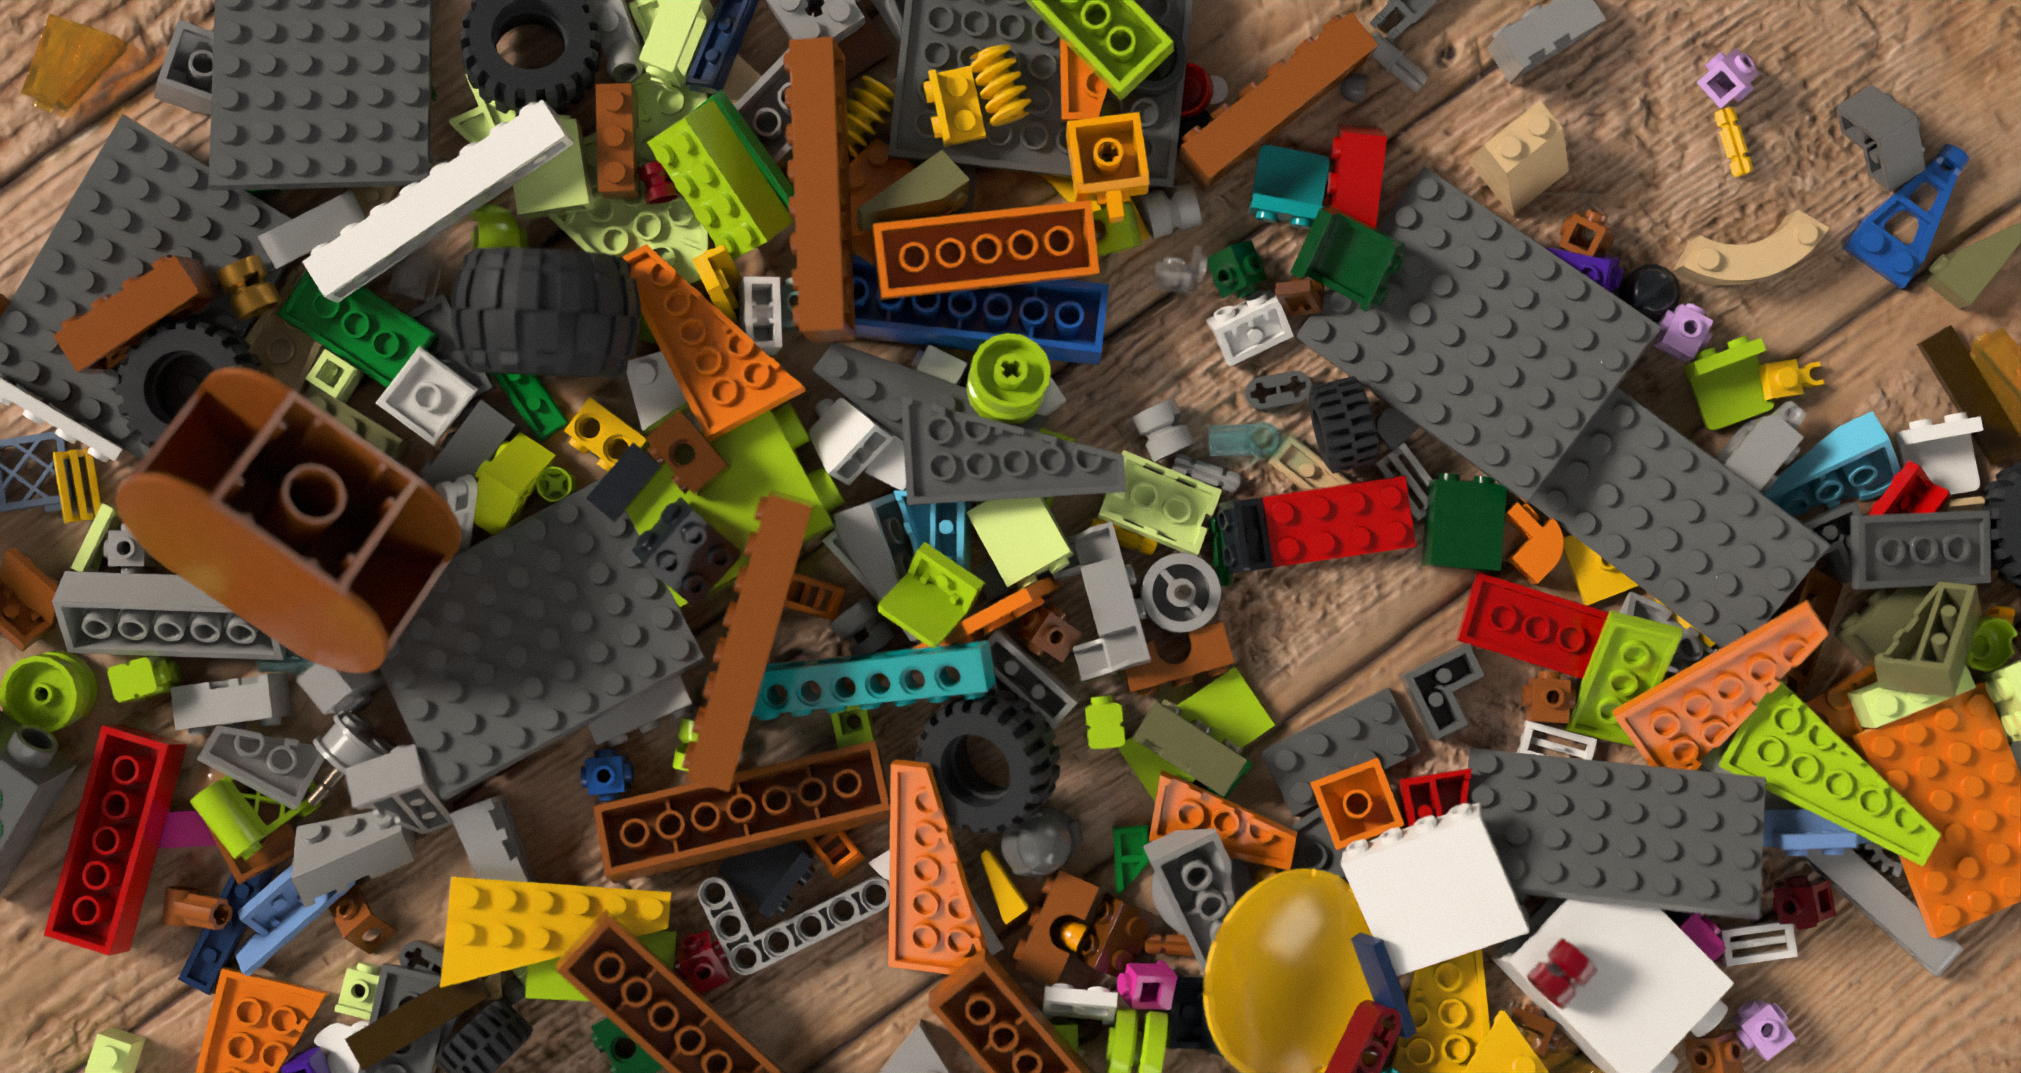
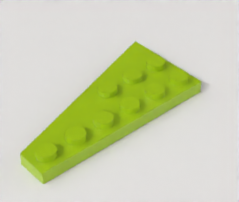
M1779 680L1781 684L1772 693L1768 691L1756 704V710L1736 729L1718 766L1737 775L1766 777V790L1924 867L1941 836L1940 832L1793 691Z

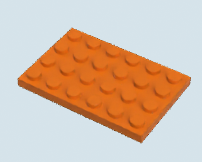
M1981 681L1974 683L1976 688L1959 694L1955 698H1949L1880 727L1869 728L1853 735L1859 755L1941 834L1924 867L1899 855L1930 937L1936 939L2021 901V774L1994 704L1986 691L1985 682Z

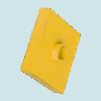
M1572 534L1563 538V553L1584 605L1593 604L1639 586Z

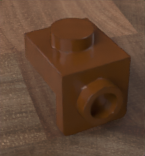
M1527 1004L1524 1010L1515 1006L1511 1016L1514 1025L1543 1036L1537 1053L1538 1057L1546 1061L1549 1053L1555 1055L1562 1038V1034L1557 1033L1558 1024L1546 1019V1012Z

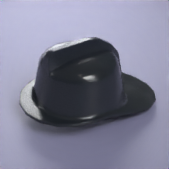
M1645 264L1621 279L1619 287L1614 288L1613 295L1657 324L1668 309L1672 311L1673 308L1677 307L1680 299V285L1675 275L1667 268L1657 264Z

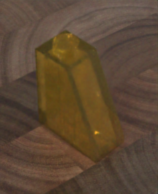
M49 13L21 94L32 99L31 106L42 111L53 113L54 108L68 112L126 52L129 44L115 35Z
M2002 327L1992 334L1986 332L1979 336L1972 343L1970 356L2021 437V348Z

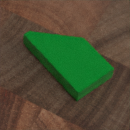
M1148 825L1112 826L1116 894L1123 893L1126 887L1150 862L1143 848L1144 845L1149 843Z

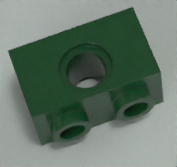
M607 1016L591 1026L594 1032L591 1034L594 1045L599 1052L603 1053L605 1051L612 1062L609 1065L611 1073H656L664 1068L635 1041L636 1052L630 1055L623 1053L619 1047L620 1038H632Z

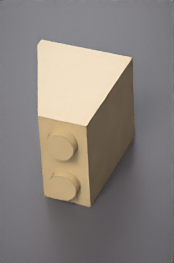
M1541 101L1533 105L1484 144L1468 161L1512 216L1569 172L1563 128Z

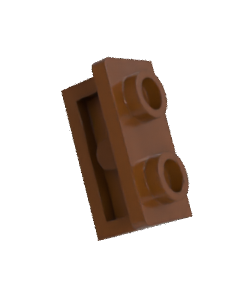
M1105 893L1101 903L1096 908L1095 917L1088 933L1081 942L1077 958L1098 971L1118 978L1120 973L1126 972L1127 963L1136 962L1156 915L1124 902L1109 893Z

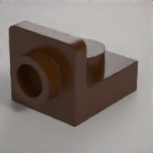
M1301 278L1291 279L1289 282L1276 283L1275 296L1287 316L1322 313L1323 284L1313 279L1305 280Z

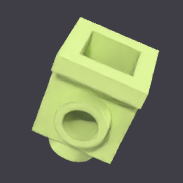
M324 349L306 377V380L334 398L347 402L365 373L340 356Z
M359 961L358 965L348 967L339 1001L334 1011L370 1020L381 972L379 971L380 966L370 962ZM357 984L364 986V996L355 993Z

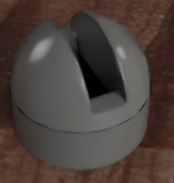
M1351 74L1343 79L1340 90L1341 95L1347 101L1354 103L1364 102L1366 75Z
M517 976L507 979L502 985V995L511 1006L525 997L526 987Z

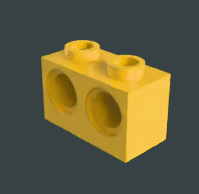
M591 397L587 399L564 430V432L572 437L568 442L570 445L584 455L589 450L600 458L597 465L607 472L618 461L612 455V447L616 442L624 440L627 442L628 447L635 443L644 451L651 444L645 436ZM596 419L600 424V431L594 438H587L583 431L584 425L589 420Z

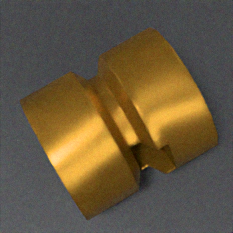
M252 255L223 267L215 274L224 293L232 295L229 303L238 321L263 314L282 302L274 284L265 280L268 272L260 255Z

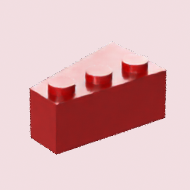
M1337 124V134L1333 138L1332 143L1334 171L1329 173L1327 193L1332 194L1331 206L1376 228L1387 135L1380 127Z
M1472 768L1400 779L1396 791L1401 816L1405 824L1404 829L1413 826L1416 821L1423 817L1434 816L1436 818L1448 814L1455 806L1467 804Z

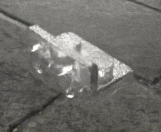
M1194 245L1189 265L1185 264V260L1173 257L1164 258L1163 262H1156L1152 275L1151 289L1193 294L1196 285L1202 284L1203 277L1206 276L1208 256L1201 255L1202 245Z

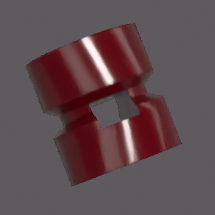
M1560 938L1547 953L1549 960L1547 962L1540 961L1526 978L1546 999L1564 1010L1577 995L1575 989L1577 985L1585 986L1598 972V969L1578 948L1567 940Z

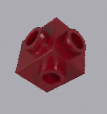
M1807 875L1786 878V884L1773 889V906L1778 914L1780 925L1794 924L1795 929H1809L1816 927L1818 922L1836 916L1830 880L1809 881Z
M709 930L689 935L676 945L678 960L674 962L677 973L684 980L688 979L692 987L701 995L731 980L726 954L719 940L715 941Z

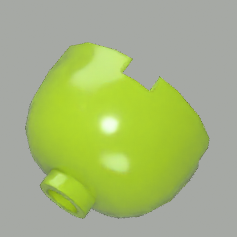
M484 204L471 213V221H477L478 226H474V231L471 232L472 250L478 248H527L526 228H519L517 218L508 209L499 205Z

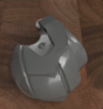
M1045 807L1036 810L1024 822L1012 830L1006 829L1003 833L1001 848L1006 862L1010 865L1015 875L1037 877L1050 874L1065 865L1075 852L1077 843L1083 841L1078 819L1071 820L1065 813L1052 807Z

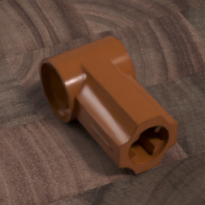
M167 886L161 923L171 926H197L212 930H223L227 922L232 918L233 907L228 904V899L201 894L197 888Z

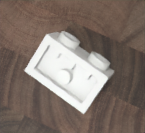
M1270 290L1257 291L1247 296L1246 301L1234 307H1222L1214 313L1213 317L1206 320L1209 328L1214 332L1226 363L1230 367L1294 337L1282 305Z

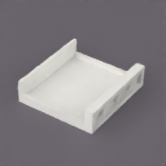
M1480 803L1471 806L1469 804H1460L1452 808L1448 814L1436 818L1434 816L1423 817L1416 821L1413 826L1402 830L1398 827L1391 828L1383 832L1379 838L1367 842L1365 839L1357 840L1350 843L1343 850L1341 866L1373 937L1384 941L1396 976L1529 933L1528 913L1524 904L1520 905L1481 817L1482 807Z

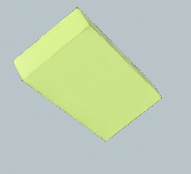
M102 503L71 566L72 569L78 572L98 571L105 557L103 547L105 540L108 538V530H118L122 522L116 505Z

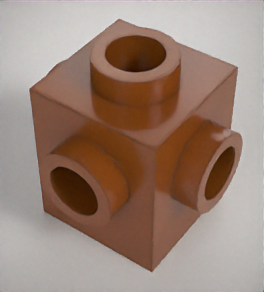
M1588 208L1587 212H1576L1573 216L1569 215L1560 230V235L1563 237L1558 246L1570 252L1600 257L1601 254L1606 256L1615 239V236L1611 235L1614 225L1606 222L1608 216L1597 210ZM1587 228L1596 231L1593 241L1585 237Z
M1040 605L1027 612L1017 632L1028 640L1024 646L1041 658L1045 653H1048L1061 663H1063L1082 634L1066 623L1070 616L1054 605H1051L1048 610Z
M1539 671L1538 678H1528V685H1523L1521 692L1522 706H1526V720L1569 723L1570 709H1574L1576 703V690L1574 687H1571V680L1560 679L1561 672ZM1548 692L1550 693L1549 701L1546 698Z
M1717 1025L1701 1037L1693 1035L1685 1039L1686 1057L1690 1062L1692 1073L1744 1072L1741 1060L1742 1048L1737 1041L1735 1029L1720 1030V1026Z

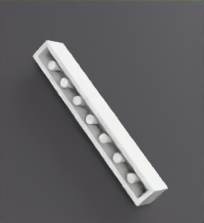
M543 100L527 104L520 110L519 116L510 122H502L493 127L489 132L490 135L479 143L473 142L466 145L459 152L460 155L454 160L435 166L430 171V176L419 183L414 182L404 187L400 191V196L390 203L385 202L374 207L370 211V216L362 222L346 226L341 230V236L330 243H323L315 247L310 253L311 256L302 262L323 296L339 303L574 145V141L553 108Z

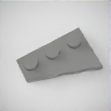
M220 725L215 727L197 758L200 762L293 810L298 808L325 759L314 745L299 743V740L262 736L261 733Z

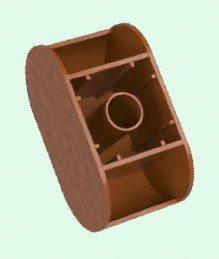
M242 368L219 369L208 375L118 490L116 496L117 509L123 523L139 544L157 561L294 653L322 666L350 673L370 672L377 669L383 663L422 602L458 551L462 540L461 528L454 512L430 485L285 384L262 373Z

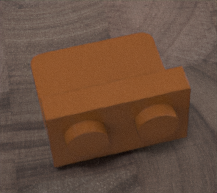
M11 547L5 552L0 570V633L23 652L55 628L57 616L52 600L59 582L53 577H47L39 570L29 555L20 553L16 548Z

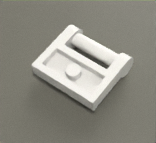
M1063 983L1054 984L1052 987L1045 986L1042 1013L1050 1020H1052L1053 1016L1102 1020V1024L1113 1025L1118 993L1110 992L1109 989L1104 987H1090L1088 990L1073 989V986Z

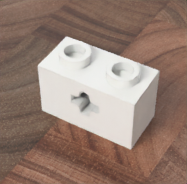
M743 277L738 284L739 328L767 355H776L782 348L780 277Z

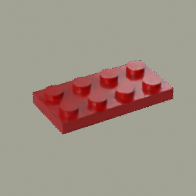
M1405 475L1263 496L1273 568L1416 547Z
M1476 572L1455 641L1469 643L1481 649L1582 680L1609 612Z

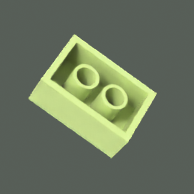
M2020 659L1975 678L1976 681L1985 682L1986 691L1994 704L2008 743L2021 741Z

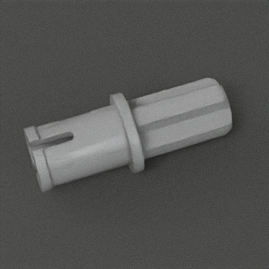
M1377 31L1372 37L1377 42L1378 47L1372 56L1386 68L1385 72L1387 74L1390 72L1394 74L1413 92L1420 90L1427 82V75L1405 57L1406 52L1404 50L1400 52Z

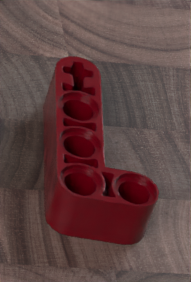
M1373 1000L1361 1002L1355 1009L1324 1073H1380L1402 1026L1400 1013L1394 1008Z

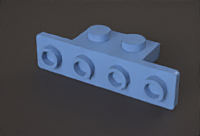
M1806 809L1764 810L1763 847H1776L1785 850V855L1806 856L1808 855V849H1821V853L1825 855L1844 854V848H1856L1857 844L1874 843Z
M293 865L289 866L237 911L240 920L257 932L235 951L241 972L246 976H250L255 970L263 966L270 957L285 944L291 942L308 924L317 919L337 899L345 895L355 885L356 880L347 884L348 890L339 894L336 889L314 898L316 904L305 908L291 880Z

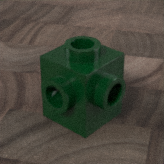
M1252 240L1231 245L1205 259L1212 274L1213 282L1222 298L1235 294L1238 300L1258 291L1255 285L1268 279L1263 268V262L1258 256Z

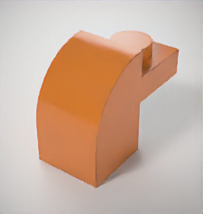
M1518 502L1513 503L1505 509V519L1526 540L1506 560L1530 584H1538L1559 562L1564 546L1563 534L1554 518L1546 519L1540 525L1537 522L1540 517L1530 506L1525 503L1522 506Z

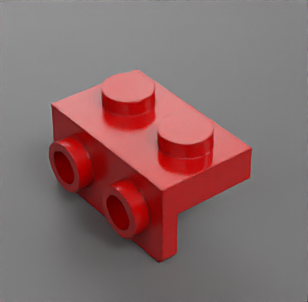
M1908 460L1902 470L1893 477L1890 486L1882 497L1872 505L1868 515L1940 512L1950 499L1951 493L1947 489L1932 483L1920 465Z

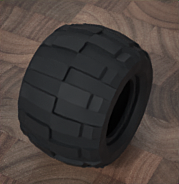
M534 248L473 249L464 256V269L459 270L457 273L451 299V328L455 348L461 351V364L470 372L618 378L627 371L628 358L634 356L640 333L641 303L636 279L630 278L631 264L621 256L595 252Z

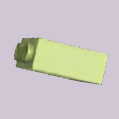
M662 0L639 57V61L646 70L645 73L651 76L650 81L667 89H670L672 84L682 88L714 10L709 0Z

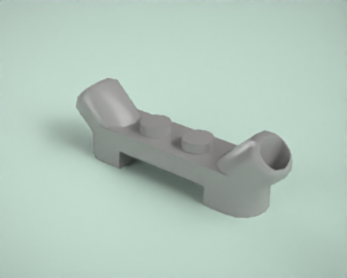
M586 0L589 4V12L595 15L598 23L600 44L607 60L608 76L616 83L635 82L645 71V68L639 61L645 43L642 36L637 34L625 0Z

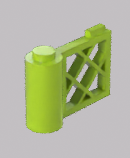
M227 775L205 788L190 801L232 857L237 859L242 856L245 861L263 848L260 841L297 814L300 813L305 818L322 806V803L319 802L314 807L306 798L300 802L296 810L291 809L284 814L285 805L270 797L260 796L261 793L256 791L255 795L241 793L232 782L235 779ZM312 781L308 788L311 794L317 788V784ZM247 800H249V801H254V806H253V808L251 807V805L248 803ZM259 802L280 805L278 819L268 826L258 816Z

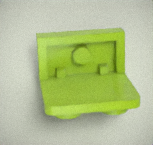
M1748 335L1729 341L1727 342L1729 349L1717 354L1714 347L1696 353L1694 357L1695 362L1683 366L1705 427L1708 430L1714 431L1773 409L1774 400L1765 401L1758 369L1760 363L1757 354L1766 351L1762 337L1750 341Z
M924 542L917 549L908 572L880 601L878 611L929 647L937 648L972 610L984 582Z

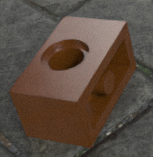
M680 409L646 437L652 445L647 449L648 452L661 466L667 462L675 472L671 479L684 494L690 490L694 495L698 496L731 468L689 417ZM686 445L692 446L695 451L694 460L688 465H681L677 460L678 450Z

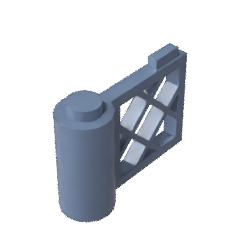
M56 431L0 440V448L15 446L25 453L16 467L11 470L2 463L0 452V513L40 506L45 507V512L62 510L59 495L50 497L39 489L51 473L56 475L54 460L49 465L34 455L42 442L56 440L58 451H67L66 440L56 435ZM33 443L29 450L21 446ZM30 458L47 468L34 485L18 475ZM69 459L64 460L70 502L75 501L70 463ZM3 470H5L6 472H8V473L10 474V475L6 478V480H5V478H4V471H3ZM15 478L31 488L22 501L8 503L6 489ZM35 493H38L43 497L38 499H32Z

